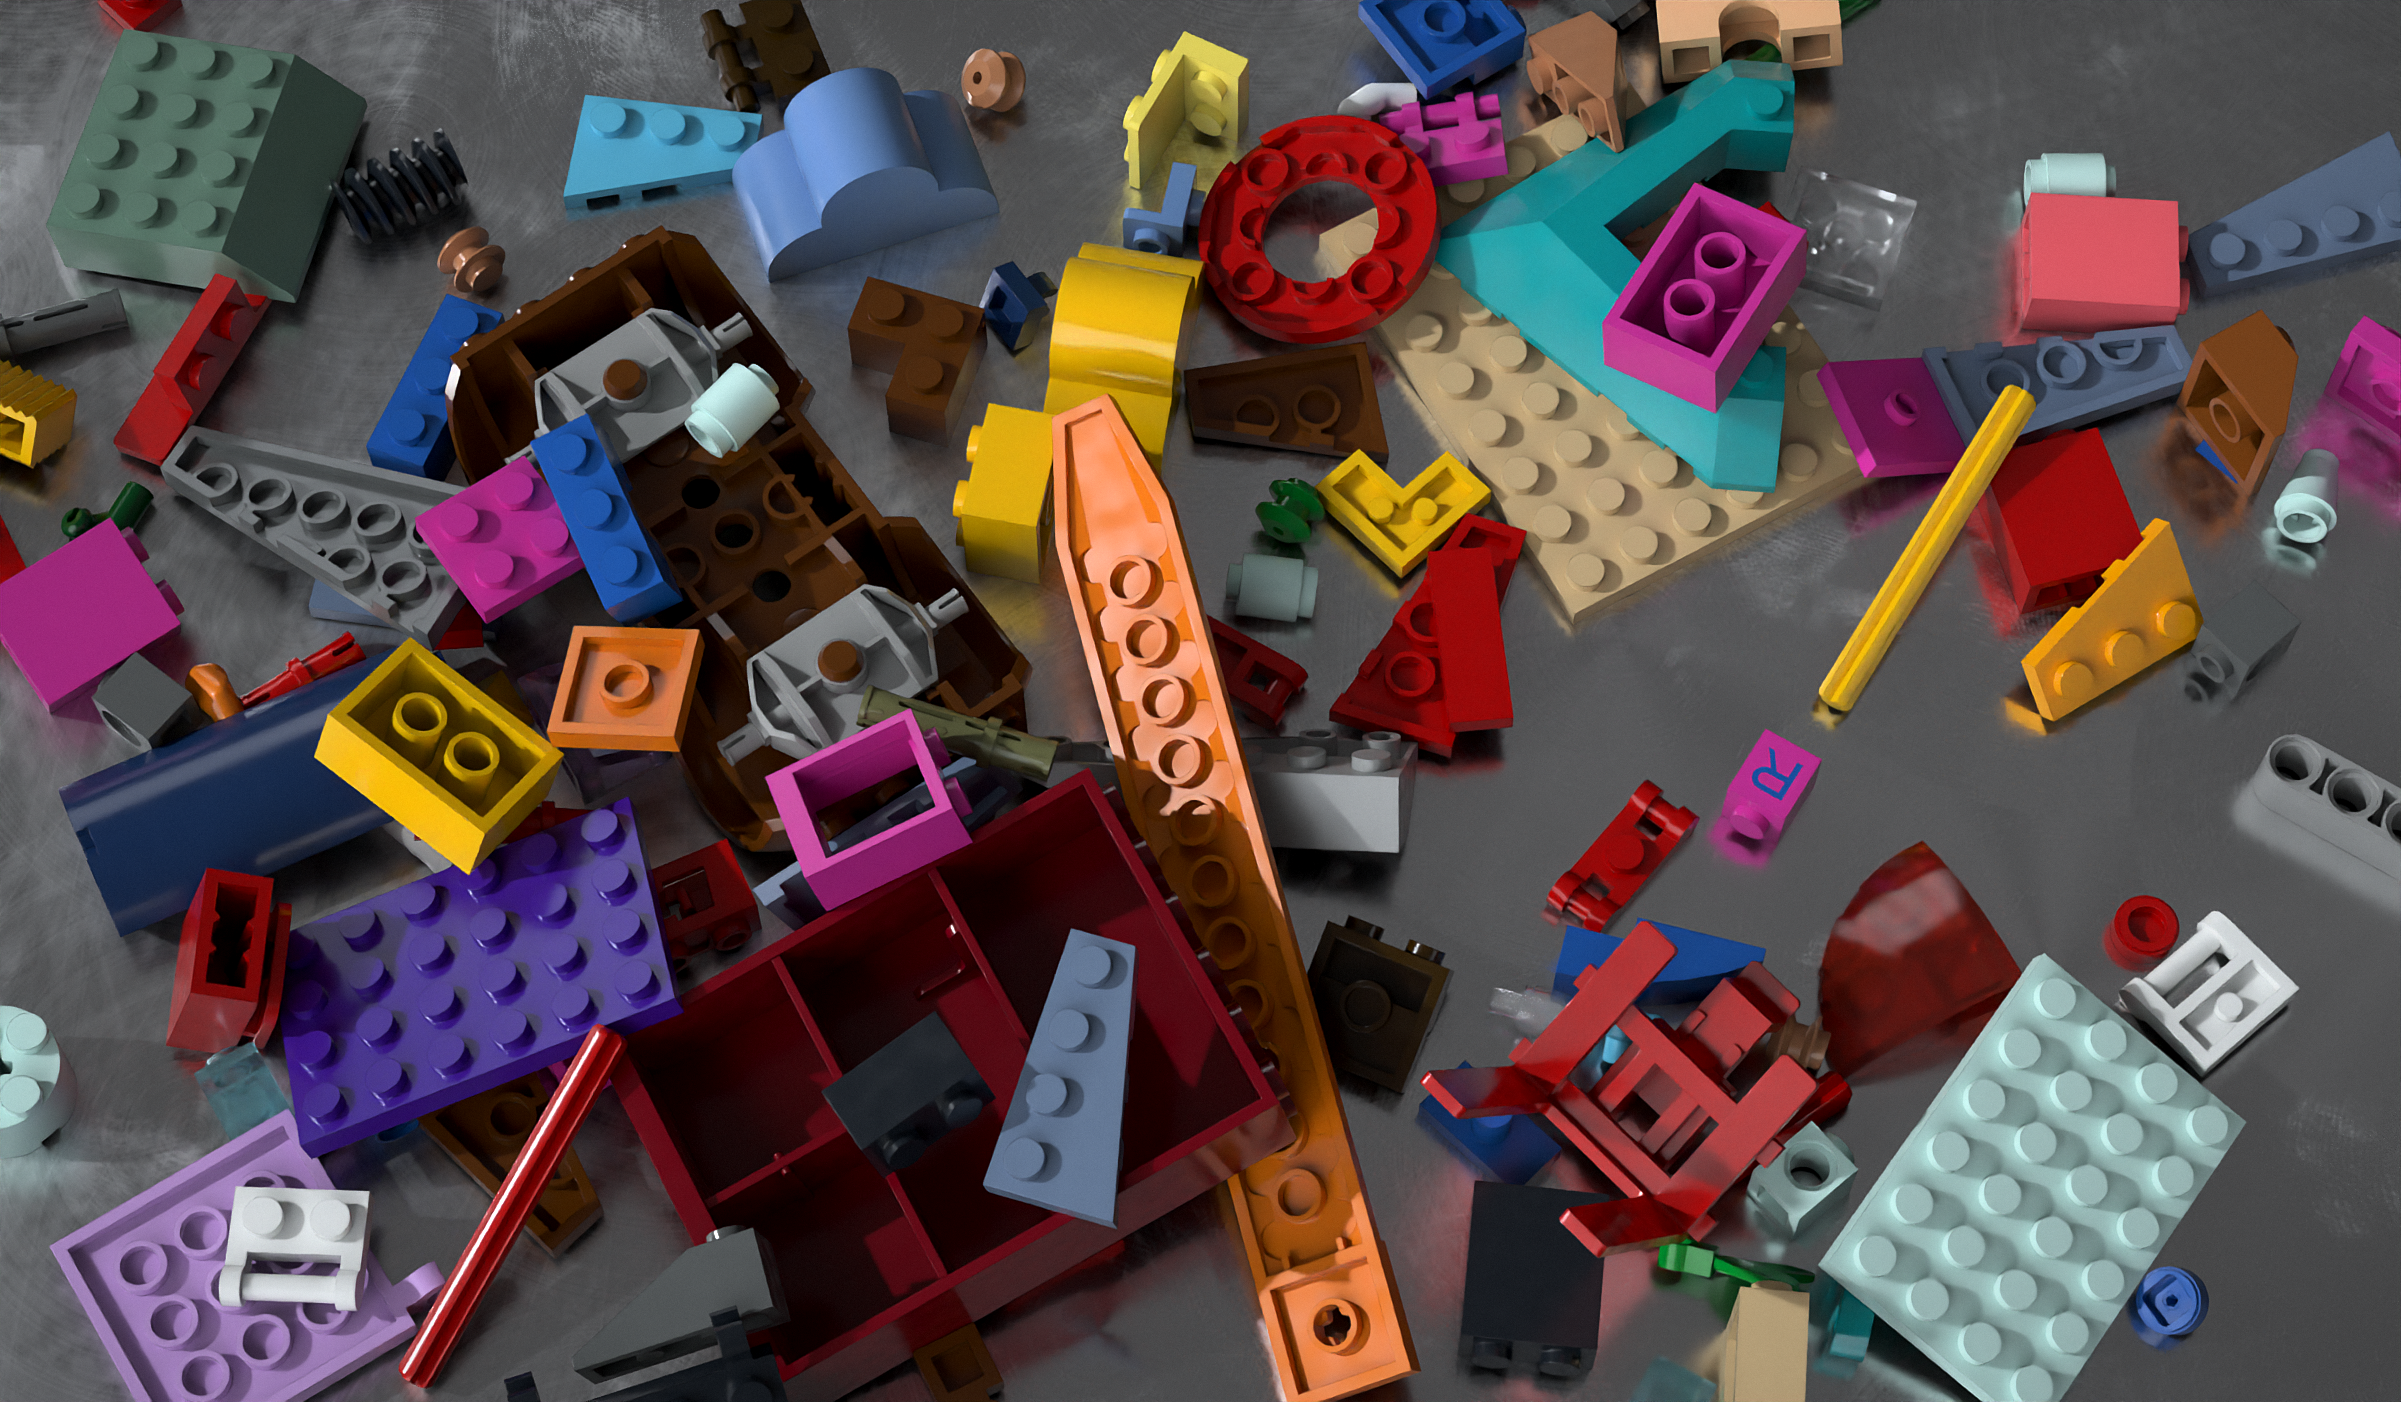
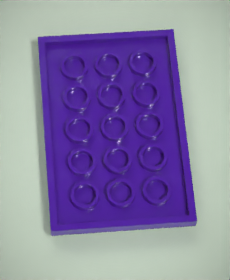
M629 797L497 848L470 875H467L455 865L290 931L279 1016L299 1143L311 1159L575 1056L592 1026L596 1024L605 1025L626 1036L684 1013L639 812Z

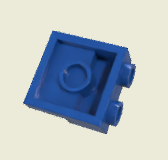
M1363 0L1359 2L1358 17L1426 100L1466 77L1475 85L1523 57L1525 36L1527 34L1524 20L1512 5L1505 6L1501 0Z

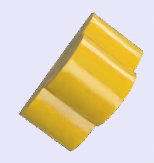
M1084 242L1078 257L1071 256L1068 259L1059 288L1051 334L1049 382L1043 413L1058 415L1106 393L1110 394L1116 399L1163 480L1183 387V370L1187 369L1206 281V274L1204 272L1206 262Z

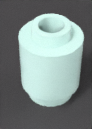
M2043 153L2040 159H2028L2024 171L2025 205L2027 207L2031 192L2115 197L2114 165L2105 164L2102 153Z
M734 363L691 405L693 414L685 421V426L703 448L712 455L722 458L729 450L738 451L779 410L780 405L775 397L779 392V387L773 378L758 365L751 364L746 368L739 363Z
M1244 552L1241 564L1229 563L1225 601L1236 602V615L1288 622H1296L1297 616L1312 618L1317 590L1318 568L1303 566V560Z

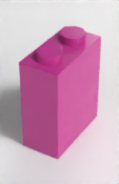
M111 517L0 584V641L49 714L98 685L110 669L117 665H123L135 651L143 657L181 633V622L177 616L185 612L177 595L165 579L157 584L153 582L142 565L143 562L150 559L143 544L129 526L119 531Z

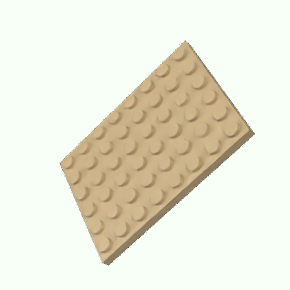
M1628 82L1626 120L1648 108L1630 82ZM1563 114L1506 142L1509 174L1435 187L1441 205V229L1597 137L1589 136L1581 123L1571 115L1566 116ZM1701 181L1697 183L1699 185L1704 186ZM1689 190L1680 196L1679 203L1643 229L1640 226L1620 241L1641 263ZM1377 208L1370 209L1320 234L1319 248L1339 277L1347 273L1349 267L1356 260L1366 256L1372 249L1379 229ZM1437 261L1431 266L1426 278L1412 297L1398 311L1373 327L1468 470L1491 490L1490 503L1504 524L1527 531L1523 552L1572 625L1863 474L1816 375L1830 361L1788 303L1761 343V345L1786 347L1785 399L1774 493L1710 488L1693 474L1694 467L1668 446L1663 450L1626 420L1627 414L1603 394L1598 397L1570 376L1519 335V328L1504 316L1499 319L1460 287L1461 280Z

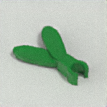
M1686 1238L1684 1242L1660 1246L1657 1266L1673 1271L1688 1272L1705 1277H1711L1718 1271L1750 1283L1767 1280L1780 1281L1791 1285L1792 1291L1799 1292L1800 1284H1810L1815 1280V1274L1808 1270L1790 1265L1750 1261L1719 1255L1720 1246L1697 1242L1690 1238Z

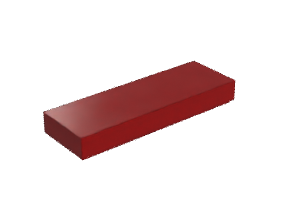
M1491 546L1428 551L1427 567L1448 732L1512 727L1514 716Z

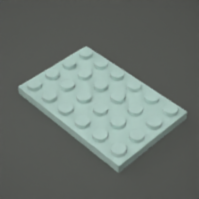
M2044 953L2032 959L1818 1266L1981 1402H2060L2246 1124V1121Z

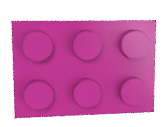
M1694 182L1602 322L1604 365L1716 414L1806 275L1807 230Z

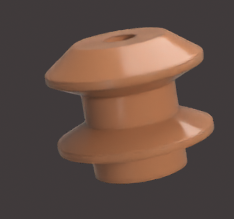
M980 49L974 52L966 61L961 77L964 97L971 106L978 109L990 108L998 112H1005L1015 107L1024 93L1026 84L1025 70L1020 59L1010 52L997 53L991 49Z
M471 227L455 233L446 241L438 257L437 265L439 270L444 274H455L454 286L463 293L480 292L490 288L498 281L503 271L505 251L499 245H488L489 234L483 227Z
M1794 1013L1777 1033H1772L1765 1052L1770 1067L1781 1055H1791L1805 1069L1809 1067L1819 1071L1831 1033L1819 1029L1823 1016H1819L1808 1026L1797 1022L1796 1014Z

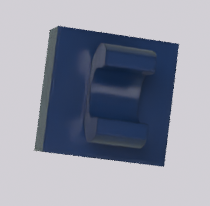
M1011 261L993 268L979 307L985 309V316L1011 350L1014 351L1032 344L1042 318L1047 316L1050 311L1044 299L1057 294L1058 288L1045 272H1037L1026 278L1017 265Z

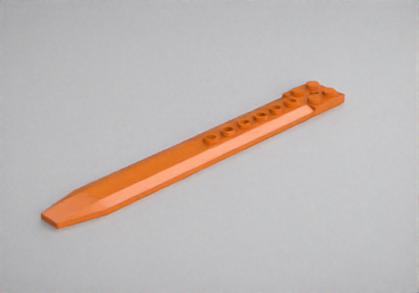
M1106 393L1052 417L1056 548L1126 808L1140 836L1144 837L1154 854L1171 890L1175 891L1187 912L1203 947H1207L1225 980V984L1234 999V1002L1225 1006V1008L1238 1002L1266 1055V1058L1258 1061L1257 1064L1259 1065L1268 1059L1272 1061L1298 1111V1114L1288 1119L1297 1140L1227 1179L1286 1400L1287 1402H1335L1419 1373L1421 1368L1386 1243L1381 1240L1175 501L1116 399ZM1338 1307L1341 1314L1349 1316L1351 1321V1329L1347 1331V1338L1342 1343H1340L1338 1338L1326 1337L1324 1332V1326L1333 1322L1332 1310Z

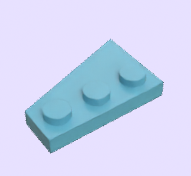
M585 95L563 194L565 208L571 209L587 206L586 199L619 194L620 200L642 197V190L677 185L682 190L733 182L732 171L736 161L750 146L763 137V115Z

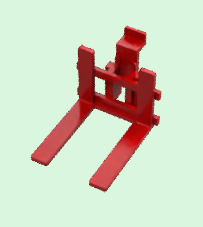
M1641 921L1600 968L1594 963H1590L1573 982L1579 989V992L1535 1041L1530 1037H1524L1509 1054L1508 1057L1515 1063L1514 1065L1429 1070L1420 1080L1421 1085L1459 1120L1542 1113L1604 1172L1629 1198L1568 1207L1559 1217L1560 1222L1598 1258L1684 1242L1689 1235L1697 1242L1703 1241L1719 1223L1708 1210L1754 1159L1764 1168H1768L1786 1148L1775 1136L1819 1088V1081L1793 1056L1781 1055L1740 1102L1733 1098L1738 1090L1726 1078L1766 1033H1777L1801 1005L1800 1000L1758 961H1751L1736 978H1723L1676 1030L1662 1018H1654L1652 1020L1634 1002L1678 953L1677 946L1650 921ZM1616 1025L1633 1043L1594 1087L1586 1093L1570 1077V1074L1609 1030ZM1640 1096L1661 1117L1637 1142L1617 1121ZM1714 1119L1719 1125L1672 1176L1667 1170Z

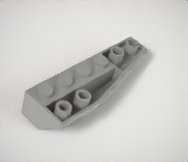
M1328 729L1304 730L1299 733V737L1241 738L1271 847L1399 853L1409 834L1418 759V742L1401 741L1399 734L1385 731L1366 733L1362 736V739L1337 738V733ZM1043 736L1046 739L1059 741L1047 783L1015 771L1016 774L1052 788L1089 767L1100 787L1112 781L1125 804L1108 739L1072 742L1071 738L1065 736Z

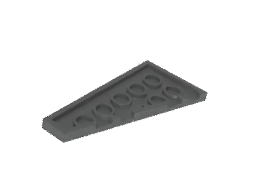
M194 425L189 427L160 467L165 482L169 487L408 637L413 638L432 652L468 600L417 532L415 523L416 517L465 490L467 487Z

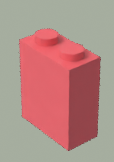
M2031 192L2021 223L2022 329L2096 333L2174 325L2177 315H2186L2190 296L2189 279L2180 278L2179 262H2185L2189 234L2188 227L2178 223V201Z

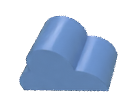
M861 67L846 69L822 77L808 85L792 99L784 114L785 129L770 134L750 146L736 161L732 171L733 186L769 283L1000 213L998 200L958 101L950 94L936 90L902 93L897 79L891 73L877 68Z

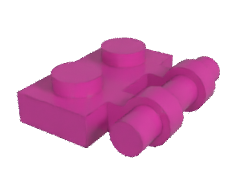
M1473 92L1456 94V101L1421 107L1420 101L1402 104V110L1379 114L1380 125L1400 135V141L1422 159L1435 187L1509 174L1501 118L1481 122V120L1502 117L1498 93L1474 97ZM1458 124H1459V126H1454V127L1443 128V129H1437V130H1432V131H1426V132H1425V130L1436 129V128L1447 127V126H1453V125H1458Z

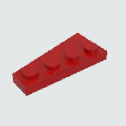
M1467 513L1441 550L1491 546L1499 612L1501 614L1524 548L1527 531ZM1427 569L1424 580L1409 601L1406 600L1393 618L1392 626L1376 649L1372 648L1358 668V674L1345 693L1341 692L1330 708L1329 721L1368 733L1378 731L1397 733L1401 736V741L1418 742V748L1451 758L1459 732H1448Z

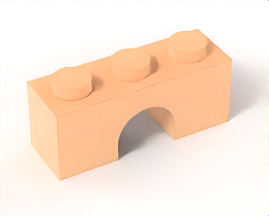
M1656 0L1663 84L1694 81L1721 65L1725 52L1731 46L1741 41L1753 39L1773 44L1781 54L1782 63L1790 64L1792 71L1843 65L1842 29L1838 0Z

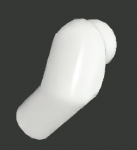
M1413 83L1366 84L1340 102L1337 115L1357 117L1371 121V115L1402 110V104L1417 102V88Z

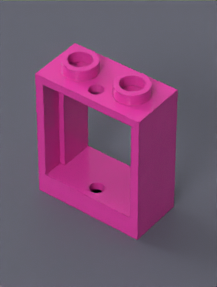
M911 708L765 777L803 875L826 912L972 843L962 818L973 813L972 807L958 778L954 776L946 780L941 767L952 763L949 753L936 727L934 726L923 731ZM918 764L936 807L833 855L816 812Z

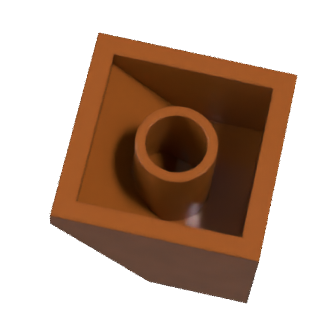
M2262 309L2200 342L2176 403L2248 497L2260 491L2286 432L2299 358L2288 333L2280 326H2274Z

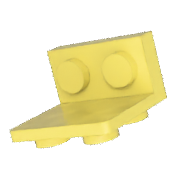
M1186 31L1183 32L1172 51L1165 49L1160 54L1152 72L1150 88L1144 97L1140 95L1134 97L1123 120V128L1128 130V144L1125 149L1124 160L1129 162L1130 186L1142 190L1184 119L1192 122L1198 130L1211 136L1221 135L1238 143L1249 124V59Z

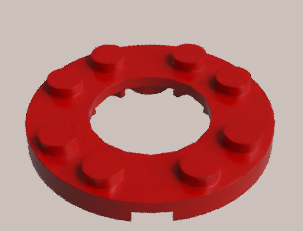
M1344 115L1303 118L1283 124L1259 137L1261 144L1248 152L1236 164L1230 161L1213 183L1202 209L1198 234L1199 254L1201 261L1206 262L1204 272L1220 302L1231 315L1249 329L1278 341L1297 344H1318L1342 340L1369 330L1386 320L1412 297L1426 278L1439 247L1442 227L1441 205L1435 185L1422 159L1400 141L1398 134L1369 120ZM1329 180L1352 184L1369 195L1377 208L1379 229L1370 252L1356 260L1349 267L1347 273L1337 279L1327 278V281L1307 283L1287 278L1271 266L1265 255L1264 233L1270 215L1286 196L1305 185Z

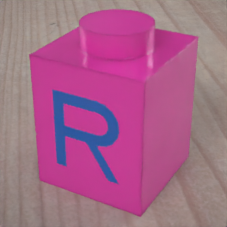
M1765 729L1728 787L1721 815L1727 817L1732 826L1745 836L1753 839L1764 838L1778 845L1814 788L1822 759Z

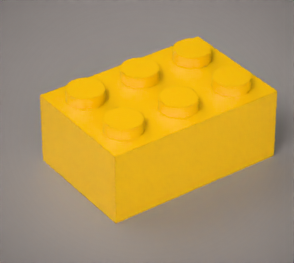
M409 637L327 715L314 758L467 875H470L548 796L565 754L556 747H553L546 739L413 638Z

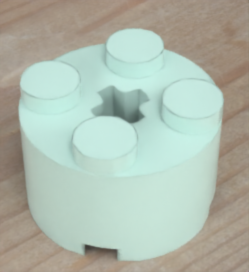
M0 1005V1158H15L30 1154L42 1147L43 1140L49 1137L57 1128L61 1131L70 1120L77 1099V1080L68 1058L42 1018L17 1007Z

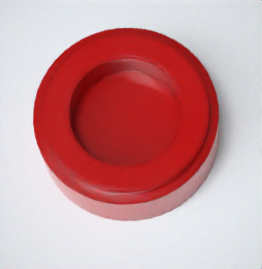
M2140 895L2126 900L2119 907L2111 924L2110 935L2113 945L2123 957L2139 964H2152L2161 961L2171 952L2178 939L2180 925L2175 911L2165 901L2153 896Z

